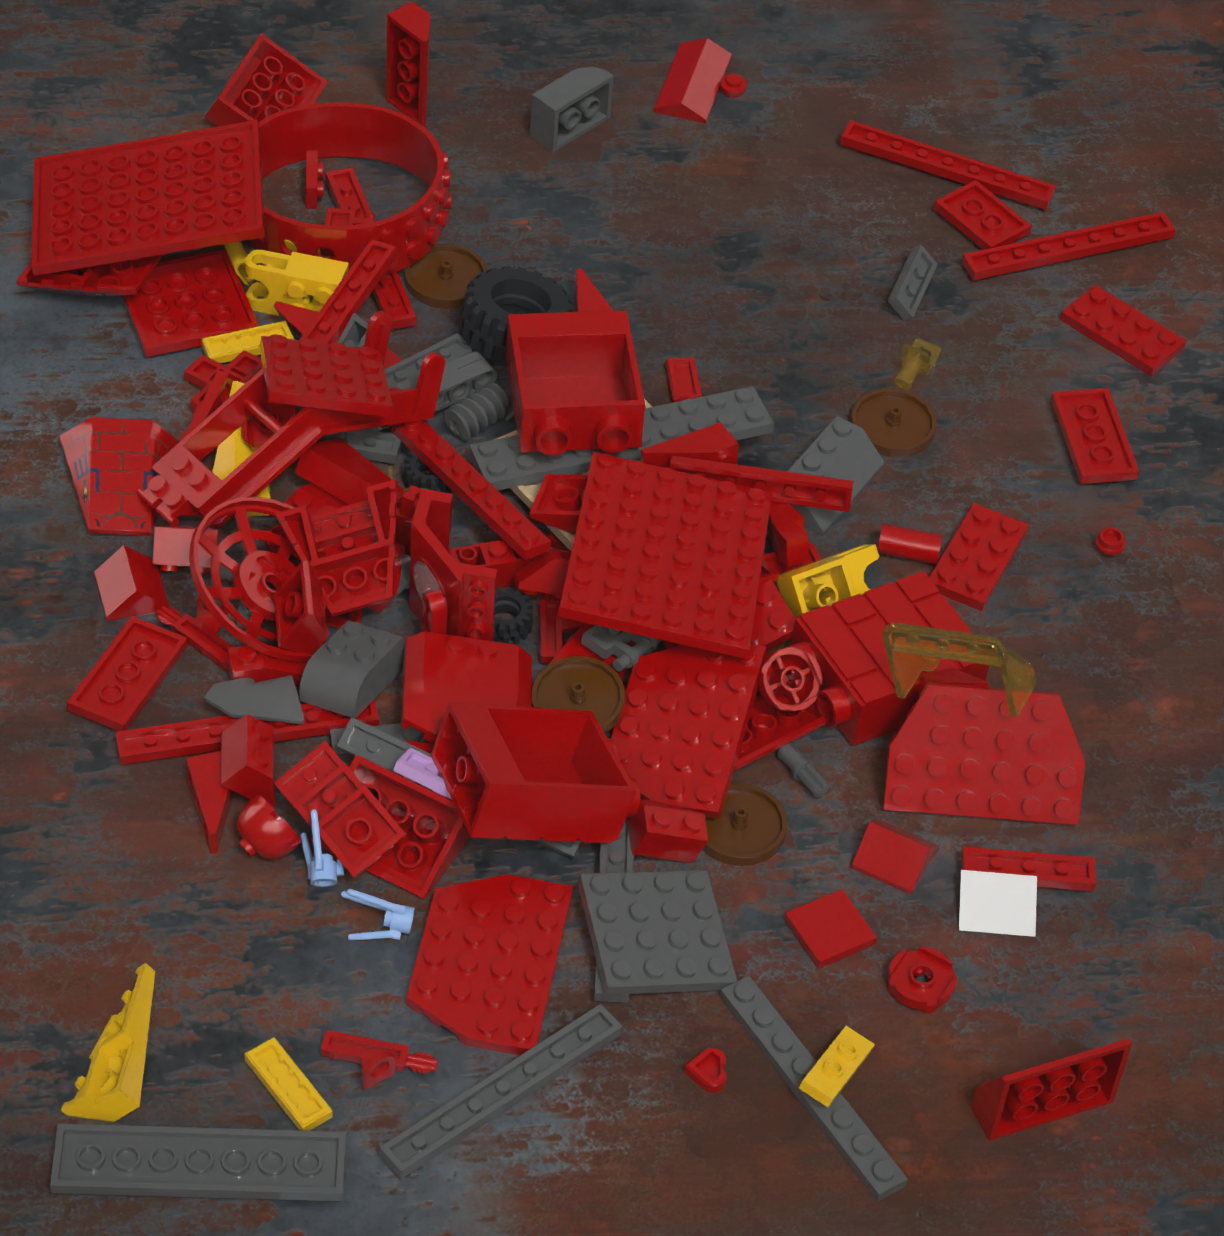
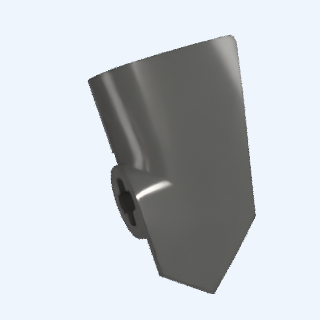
M292 675L259 682L246 677L215 683L204 697V701L232 718H242L244 715L249 714L259 720L304 724V716Z

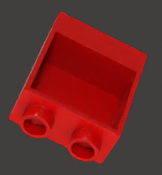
M627 310L508 314L506 364L520 452H542L546 455H559L568 450L601 449L608 453H619L627 448H641L645 400Z
M924 571L896 580V583L891 582L865 591L863 595L857 594L834 602L832 606L826 605L801 614L798 618H795L791 643L785 647H795L813 655L820 666L823 677L822 685L819 686L817 693V711L820 717L831 713L833 717L826 720V725L829 727L837 725L852 746L900 729L910 709L919 699L918 690L921 674L955 668L986 680L992 657L943 594L940 595L939 589Z
M449 702L430 756L439 774L442 775L441 778L470 837L503 839L506 836L507 839L540 840V838H543L544 841L576 842L579 839L580 842L612 843V841L618 840L626 817L631 818L636 815L641 798L639 784L635 778H629L618 758V749L615 741L612 738L606 737L592 711Z

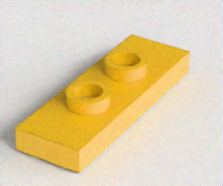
M281 321L202 338L201 344L208 358L218 363H225L234 360L243 350L255 356L261 355L259 347L261 335L271 336L277 334L287 339H295L287 322Z
M845 1026L803 1079L799 1089L824 1106L829 1107L871 1053L875 1044L848 1026Z
M275 1037L244 1054L245 1062L300 1131H310L333 1118V1110Z

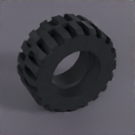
M504 266L501 269L495 267L487 270L486 273L484 271L469 282L465 290L458 326L463 340L467 346L470 345L473 352H479L487 361L498 362V365L506 367L508 314L575 312L573 302L570 296L567 295L566 290L561 285L557 286L556 281L552 278H545L542 276V273L537 271L533 273L521 267L512 269L511 266Z

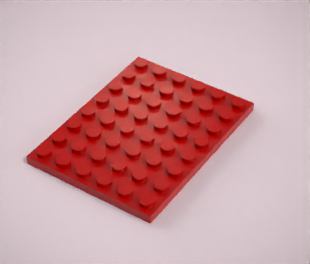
M258 120L34 158L31 269L34 276L49 275L55 272L78 270L85 267L102 264L108 265L114 262L137 260L155 255H166L173 252L195 250L202 247L225 245L227 243L265 237L261 139Z
M593 452L558 616L747 659L752 636L772 492L764 491L760 488L733 484L729 481L706 478L698 474L684 473L667 467L662 468L649 465L640 461L618 458L610 454Z

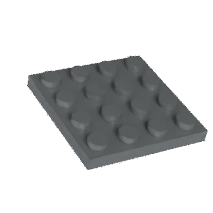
M707 870L580 874L577 880L605 995L718 991L737 982Z

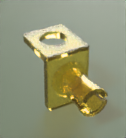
M919 338L914 340L912 346L904 343L902 346V368L894 379L895 385L903 390H910L918 373L929 376L941 354V347ZM920 349H927V350H929V351L931 352V358H930V354H929L928 352H925V351L920 350Z

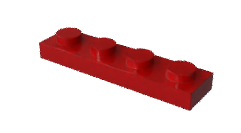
M963 846L962 870L1037 876V887L1094 892L1096 886L1095 857Z

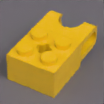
M253 250L245 258V270L248 277L260 282L252 284L247 290L246 296L252 310L279 316L274 307L276 301L319 312L349 271V263L292 252L290 256L265 250ZM257 263H263V264H265L266 266H264V265H256V264H257Z
M876 544L860 545L779 575L777 585L780 594L794 617L798 618L803 613L826 605L832 606L834 602L857 594L863 595L865 591L871 590L864 582V572L869 564L879 559Z

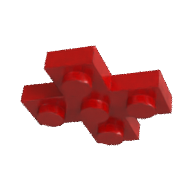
M243 350L227 366H224L202 354L184 371L186 381L202 388L190 400V409L194 411L196 406L202 403L206 395L207 384L210 380L214 379L218 370L229 373L232 382L238 381L245 384L263 368L262 359Z

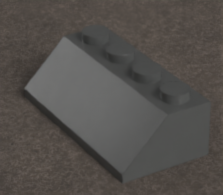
M836 416L787 472L854 481L851 498L852 504L884 467L885 462L863 428ZM790 504L804 517L805 527L821 536H824L844 513L843 511Z

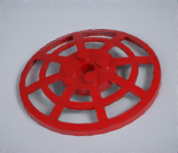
M239 497L215 506L204 516L195 529L189 552L192 578L205 606L230 634L247 646L281 660L309 661L312 657L310 654L285 651L257 640L259 635L278 642L277 633L260 627L263 619L276 621L273 594L296 569V566L288 560L290 555L292 554L300 562L302 561L287 535L284 538L269 531L251 529L247 512L269 514L276 517L275 513L295 507L274 499L262 497ZM235 513L239 531L227 536L216 546L204 532L216 520ZM254 540L265 541L280 548L277 553L258 551ZM238 542L243 543L247 554L240 564L225 554L226 550ZM199 544L212 556L211 577L214 587L205 585L200 572L198 561ZM220 564L234 574L235 587H222ZM266 582H270L271 584H273L275 586V590L270 589L267 586ZM214 599H219L230 615L246 628V631H243L230 620ZM241 599L245 606L252 611L250 619L247 620L229 600ZM326 606V625L338 629L341 628L348 620L338 616L332 617ZM363 608L349 612L348 620L360 623Z

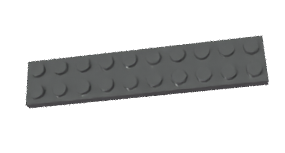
M754 386L645 408L642 447L627 448L619 453H608L601 449L568 450L559 455H546L542 452H520L518 435L471 444L469 448L470 456L477 471L497 490H503L541 482L546 474L574 475L589 471L593 452L610 454L614 457L632 461H640L641 449L720 422L735 440L773 433L774 422Z

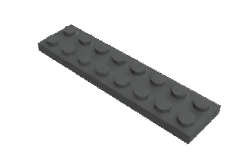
M58 1123L50 1189L51 1193L343 1201L346 1132Z

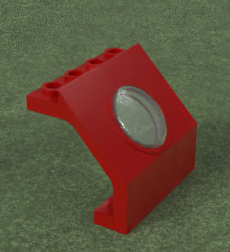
M421 489L411 523L409 608L422 623L423 593L440 589L447 606V635L493 641L498 569L460 563L452 558L450 551L453 494Z

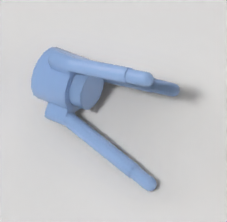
M313 809L311 811L313 857L307 834L305 832L300 834L307 864L308 880H310V884L313 886H332L337 884V876H344V866L338 859L337 862L333 861L332 855L322 854L318 813Z
M353 889L341 892L343 898L386 911L383 926L390 927L388 931L349 934L348 940L384 938L400 940L401 933L410 934L415 907L394 904Z

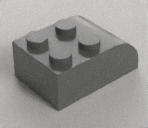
M581 67L572 70L544 88L537 90L532 94L530 137L554 153L608 120L611 116L614 75L596 67Z
M348 620L308 661L300 682V701L356 719L403 670V637Z

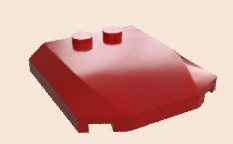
M426 631L407 637L404 644L401 727L408 730V726H411L425 733L423 739L435 744L449 702L532 707V656L519 645Z

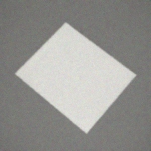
M961 870L959 930L1035 937L1037 876Z

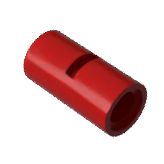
M883 523L877 550L879 554L937 565L943 535Z

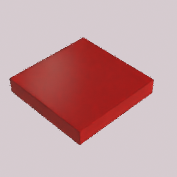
M843 889L785 912V922L818 969L876 945V935Z

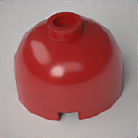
M795 647L776 650L768 655L761 664L758 677V693L766 704L776 710L793 712L805 709L814 703L818 697L819 686L822 685L823 680L820 666L813 655Z
M259 794L247 802L239 813L237 829L242 839L238 843L251 857L257 853L264 859L276 860L283 858L297 848L301 843V839L285 819L281 818L274 811L275 809Z

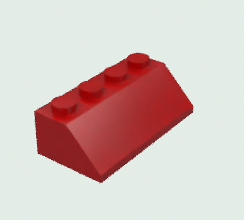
M412 1L387 14L386 101L404 115L417 121L422 126H426L431 15Z

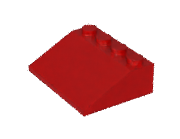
M261 33L204 117L216 126L253 120L260 122L274 113L297 106L314 104L328 81Z
M356 754L349 768L407 835L365 871L425 900L461 852L470 835L452 800ZM313 836L310 840L311 844H313ZM321 840V849L333 854Z
M1128 1038L981 1084L975 1089L971 1108L987 1139L991 1141L1113 1103L1132 1042Z

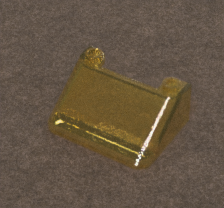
M890 623L883 631V640L898 698L906 697L921 671H934L937 669L941 658L1000 667L1010 714L1013 716L1019 715L1037 684L1033 666L994 637L903 623Z

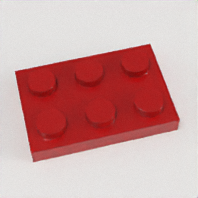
M977 180L935 200L934 210L983 250L1012 244L1031 233L1032 225Z

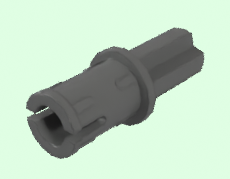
M793 742L780 748L778 757L789 767L796 781H802L815 797H822L824 793L828 792L829 786L816 771L815 763L811 759L805 758Z

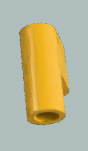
M241 241L225 244V249L236 274L245 285L249 286L248 282L254 279L248 277L245 270V258L248 253L245 251Z

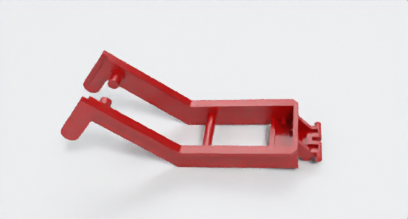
M378 311L369 321L364 346L380 351L384 365L393 320L385 311ZM436 352L428 354L422 362L416 388L400 390L398 387H392L389 390L393 404L391 417L304 407L285 425L262 407L268 402L262 368L152 466L157 476L149 481L147 489L139 488L137 494L153 509H156V512L173 527L179 524L178 517L180 515H195L203 519L215 506L227 500L239 497H256L325 434L433 419L444 373L445 359ZM254 415L275 434L224 480H221L200 461ZM235 513L216 520L210 527H222Z

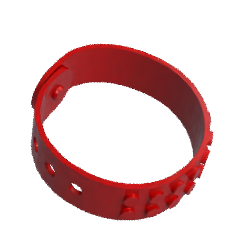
M335 102L289 108L274 113L258 122L261 139L262 180L279 168L306 160V151H318V158L360 157L397 165L419 177L429 189L418 202L403 212L383 220L358 225L333 226L300 222L279 215L264 205L266 236L249 240L254 250H265L291 256V253L294 251L288 249L284 243V240H289L296 246L297 253L322 257L317 250L321 247H326L334 252V256L327 259L347 262L350 269L372 239L396 246L398 255L384 275L402 270L420 260L436 244L444 227H447L449 211L446 209H452L451 192H448L451 187L450 170H444L449 168L446 153L442 152L435 137L412 118L376 105Z

